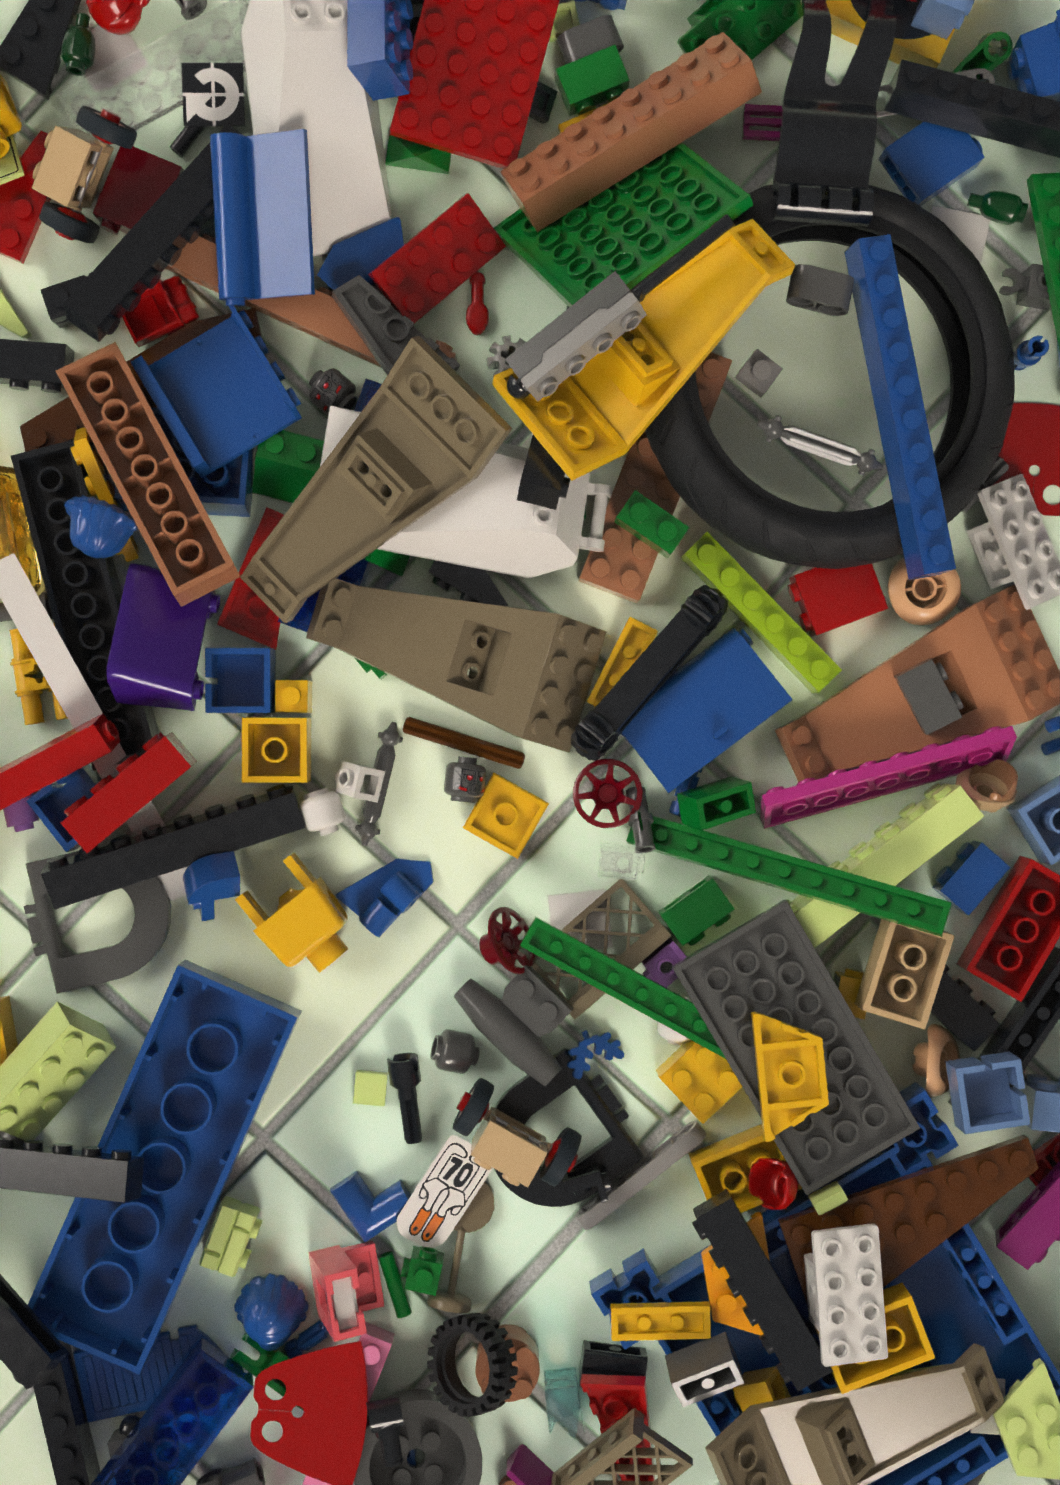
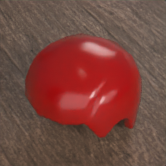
M759 1158L752 1165L748 1177L750 1194L762 1200V1207L772 1210L786 1209L795 1200L799 1182L788 1163L776 1158Z

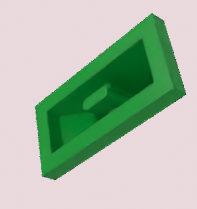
M389 134L386 165L449 174L452 153Z

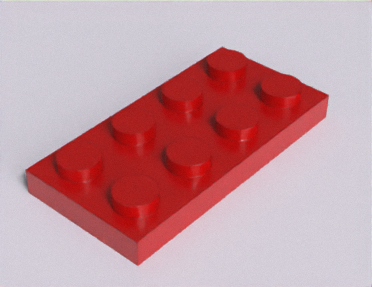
M466 193L368 275L391 303L392 307L400 315H405L415 324L501 252L506 245L470 194Z

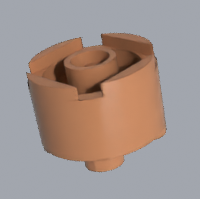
M512 1324L499 1325V1328H505L508 1332L504 1339H511L514 1346L509 1351L510 1354L516 1353L517 1360L512 1362V1366L518 1367L517 1375L511 1377L516 1380L515 1388L510 1389L512 1395L504 1401L514 1402L526 1399L531 1395L539 1379L538 1345L522 1327ZM479 1342L476 1352L475 1373L478 1384L484 1394L488 1386L490 1369L488 1356L482 1343Z

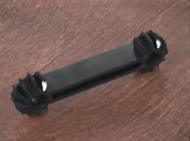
M707 585L695 589L693 594L687 597L685 603L681 605V610L594 710L589 711L581 719V722L575 727V731L571 735V746L576 749L575 751L578 754L586 757L589 761H596L601 756H605L607 751L618 741L619 735L704 637L709 636L711 631L716 629L727 612L728 600L719 591Z

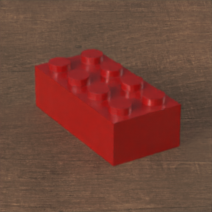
M162 732L156 734L142 746L146 751L143 755L139 757L135 753L116 768L120 774L115 778L111 774L103 778L90 789L94 794L90 799L84 795L64 811L68 817L61 822V825L86 853H89L198 762L173 732L166 736Z
M1019 856L956 965L1010 997L1022 1002L1060 938V875L1031 858Z

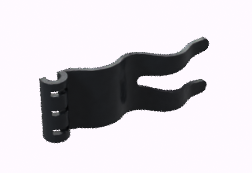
M802 0V30L782 101L780 140L773 177V196H777L773 220L868 227L874 209V192L868 186L876 140V103L896 32L897 19L894 0H870L867 21L860 41L841 84L837 86H830L825 82L832 28L831 16L826 0ZM791 196H797L796 206H790ZM822 199L828 200L827 208H821ZM852 201L858 202L857 211L852 210Z

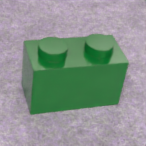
M616 45L575 60L555 70V83L569 116L576 113L578 115L595 109L596 105L606 101L609 103L629 88L630 79Z
M636 490L614 521L667 559L690 528Z
M732 776L677 793L682 824L701 831L756 813L752 783Z
M708 875L659 910L658 913L682 946L687 943L692 946L705 937L704 931L709 927L715 925L717 928L726 923L731 918L729 913L735 910V908L715 880Z

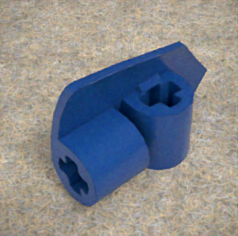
M393 218L334 244L317 275L332 290L337 289L358 275L365 279L372 287H375L376 284L368 274L404 245L400 218Z
M395 859L338 892L335 896L359 916V921L366 929L380 938L399 915L408 911L432 885L434 878L431 862Z

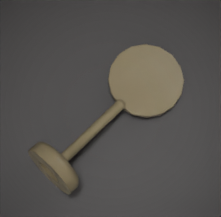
M486 1182L483 1183L453 1229L458 1232L448 1290H437L436 1296L428 1295L427 1305L432 1308L453 1313H469L471 1311V1299L455 1291L465 1233L475 1232L483 1228L490 1221L495 1209L494 1195Z

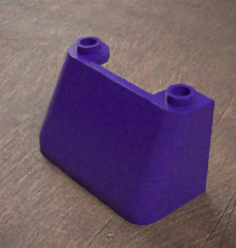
M130 563L107 663V681L116 703L195 711L196 701L202 700L204 692V681L199 680L197 667L206 621L212 618L213 613L219 612L220 594H216L214 590L181 607L172 594L160 569L145 564Z

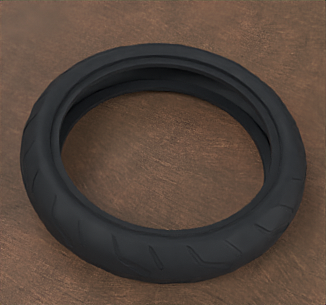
M870 184L868 188H872L874 192V209L868 227L773 220V212L777 202V196H773V185L763 186L748 193L752 199L753 206L733 220L735 226L753 219L777 245L799 241H822L850 247L860 238L891 235L898 274L924 301L941 333L947 353L950 370L949 409L940 441L934 451V458L948 524L973 500L988 478L1002 449L1014 402L1015 375L1012 341L1002 304L983 267L966 245L939 218L902 195ZM791 196L790 206H796L797 196ZM822 199L821 208H827L828 200ZM852 201V210H858V202ZM696 371L645 430L651 449L663 468L671 486L683 501L709 526L748 551L792 565L828 569H842L872 564L903 553L893 498L883 505L858 511L831 512L815 510L783 500L766 491L747 477L725 453L710 428L699 398Z

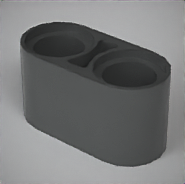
M603 15L570 28L556 39L566 64L612 45H616L619 53L624 49L612 15Z
M795 265L790 276L786 302L798 308L826 315L845 316L849 310L854 278L844 273L812 265Z

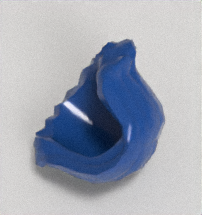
M82 495L81 497L74 496L65 501L66 513L70 516L71 543L87 556L108 558L116 555L123 549L133 532L138 529L130 512H124L122 508L117 507L115 504H109L105 500H97L94 497Z
M271 1273L265 1278L256 1276L251 1279L250 1283H247L241 1289L242 1294L234 1304V1310L238 1313L237 1319L244 1326L246 1333L266 1351H274L281 1347L299 1328L300 1323L306 1320V1311L309 1308L303 1289H298V1286L294 1282L288 1281L284 1275L280 1274L277 1277Z

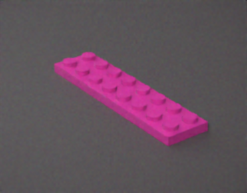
M995 726L985 730L980 735L973 737L962 735L952 740L951 743L941 746L938 743L930 744L923 747L921 751L908 754V752L897 753L890 760L883 762L868 761L854 770L846 771L845 769H839L831 772L828 777L818 780L807 778L798 782L796 786L784 789L783 786L774 787L762 795L760 818L763 828L773 827L957 776L962 771L972 768L975 764L983 766L996 759L1007 762L1017 736L1013 726L1006 728Z

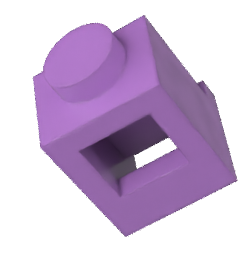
M670 937L642 962L646 968L643 975L667 988L678 977L673 968L669 972H662L660 969L661 964L670 962L673 966L687 956Z

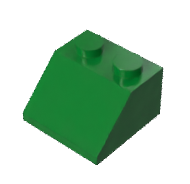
M282 430L260 443L255 456L252 492L294 503L320 468L324 441Z

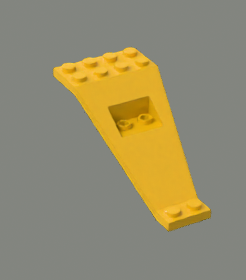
M750 219L732 227L649 292L644 300L640 302L647 315L641 319L639 325L617 338L607 351L593 357L579 373L569 376L558 385L557 390L550 396L543 397L538 402L531 394L523 399L512 397L507 390V380L511 375L515 379L518 378L512 368L494 375L492 385L571 481L625 455L763 289L791 275L795 264L753 219Z

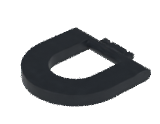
M564 1048L554 1055L562 1069L546 1086H543L527 1074L502 1095L495 1108L525 1125L533 1114L572 1086H575L610 1134V1137L578 1159L572 1169L598 1162L600 1172L607 1171L609 1181L611 1182L638 1163L644 1157V1154L621 1124V1122L629 1117L627 1111L623 1109L617 1114L614 1113L622 1107L617 1097L607 1084L601 1089H597L598 1086L605 1082L601 1075L598 1074L590 1080L583 1071L582 1078H573V1068H568L567 1063L575 1060V1058L568 1054L567 1048ZM539 1167L529 1187L521 1183L519 1186H515L502 1177L503 1173L494 1169L500 1180L511 1192L536 1205L548 1207L572 1205L585 1200L598 1191V1187L593 1186L589 1192L582 1195L566 1194L562 1180L556 1186H552L540 1179L542 1167Z

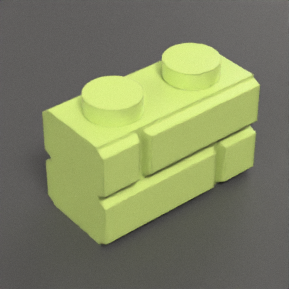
M228 1196L224 1197L220 1203L200 1258V1266L217 1270L219 1273L235 1277L239 1267L245 1269L252 1250L247 1249L250 1237L256 1239L263 1221L257 1219L260 1212L259 1207L242 1203Z

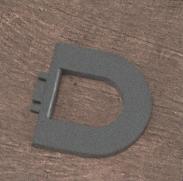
M76 851L63 855H66V857L68 858L79 854V852ZM51 858L25 864L35 904L24 906L25 914L36 913L35 917L26 920L32 944L43 942V946L33 949L35 956L47 953L56 994L129 976L148 964L162 948L171 924V902L158 877L122 888L129 895L135 912L132 929L125 939L115 945L64 956L52 902L41 876L44 865H47V861Z

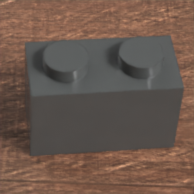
M927 659L894 676L924 734L928 735L962 718L959 710L964 708L955 690L952 692L948 691L944 681L949 678L940 662L934 664L932 659Z
M726 1332L665 1355L670 1382L682 1407L745 1383L737 1354Z

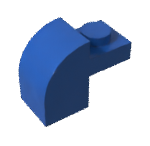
M234 851L202 857L193 862L183 874L188 905L192 904L193 910L199 909L202 921L215 919L214 900L240 896V873Z

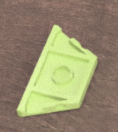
M1038 1358L1032 1363L1034 1368L1022 1381L1017 1379L1009 1388L1008 1394L1003 1397L1005 1402L992 1416L1012 1468L1017 1476L1060 1480V1403L1046 1366L1041 1358Z

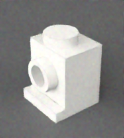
M342 761L341 768L336 771L334 776L335 783L337 784L335 792L352 798L378 803L385 771ZM365 774L371 775L367 792L361 791Z

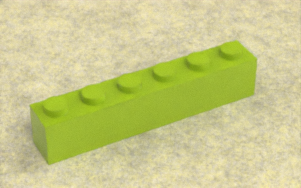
M708 532L681 557L707 586L716 589L728 600L730 610L811 693H819L842 671Z

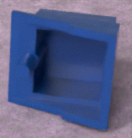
M1057 10V17L1054 22L1019 36L1006 62V69L1009 79L1015 80L1018 91L1060 102V10Z

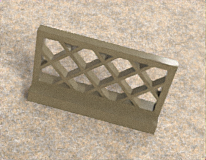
M622 878L562 929L567 934L569 932L582 933V942L586 943V933L604 934L603 953L611 958H616L615 960L631 969L636 968L672 936ZM622 887L630 897L629 910L610 909L611 895ZM607 900L606 908H598L603 902ZM633 901L642 911H633ZM593 911L606 912L605 931L587 930V916ZM610 912L629 914L627 933L609 931ZM632 914L646 915L654 926L645 934L631 933ZM583 921V929H573ZM608 935L627 936L626 950L621 955L607 954ZM631 937H640L630 946ZM535 955L532 968L574 1008L569 1013L574 1020L606 994L588 983L582 988L583 980L579 979L578 992L568 1000L560 991L561 977H577L570 973H561V968L557 967V972L543 971L536 962L540 957ZM549 976H557L556 985Z
M634 1408L556 1470L552 1475L551 1485H668L693 1466V1458L645 1425L644 1414ZM645 1438L655 1445V1448H637L636 1445ZM620 1458H633L634 1464H616V1461ZM638 1458H656V1465L638 1464ZM660 1458H673L678 1463L675 1465H661ZM600 1474H612L613 1480H595V1478ZM617 1474L635 1475V1481H618ZM640 1475H658V1478L654 1481H640Z

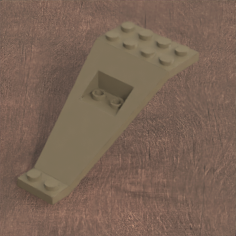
M420 336L412 337L380 388L255 553L240 578L284 623L292 621L308 597L478 478L513 428Z
M335 578L320 589L306 638L332 646L515 737L570 753L572 747L571 735L579 724L607 631L552 612L358 586Z
M973 1343L952 1364L885 1377L844 1394H841L837 1387L750 1405L712 1440L705 1449L720 1485H868L983 1424L1005 1401L984 1346Z

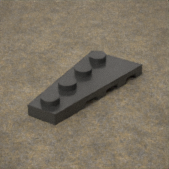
M360 275L332 291V298L387 375L410 339L415 336H420L454 371L459 369L460 364L454 358H449L439 349L437 343L430 337L427 339L414 327V323L405 315H400L391 307V303Z

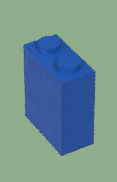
M922 122L887 146L878 160L902 195L917 205L922 206L976 169L985 156L982 154L983 149L979 141L974 137L971 138L969 133Z

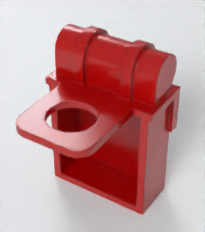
M174 276L163 282L160 279L154 288H147L141 295V300L132 312L127 311L122 318L134 343L138 347H142L168 334L169 336L183 328L184 324L198 320L199 315L196 311L195 303L192 302L187 292L186 284H183L180 276Z

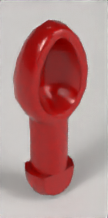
M477 271L469 280L471 284V304L466 310L465 319L469 330L474 335H481L488 326L489 311L484 304V284H486V279L483 273Z

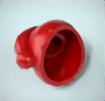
M86 0L89 12L97 25L106 32L116 35H125L133 32L141 19L143 7L147 6L150 0Z

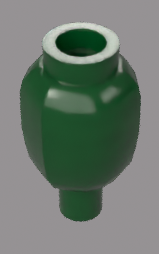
M84 13L77 14L75 26L69 28L65 33L61 50V57L66 64V71L76 76L85 75L86 69L93 65L95 57V38L88 29L90 17Z
M993 190L983 196L970 193L967 206L978 208L981 215L986 219L1005 225H1011L1015 222L1022 223L1028 209V203L1022 202L1020 196L1005 191Z

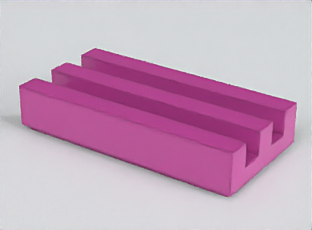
M745 104L742 140L779 141L780 131L750 130V126L780 128L782 118L750 117V115L782 117V106Z

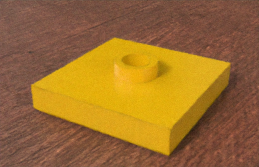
M493 772L485 787L484 795L478 799L463 829L518 859L549 803Z

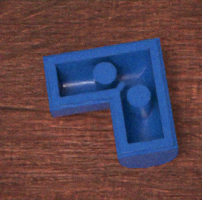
M355 1171L330 1188V1192L364 1243L397 1222L399 1213L411 1196L400 1179L374 1197L358 1171Z

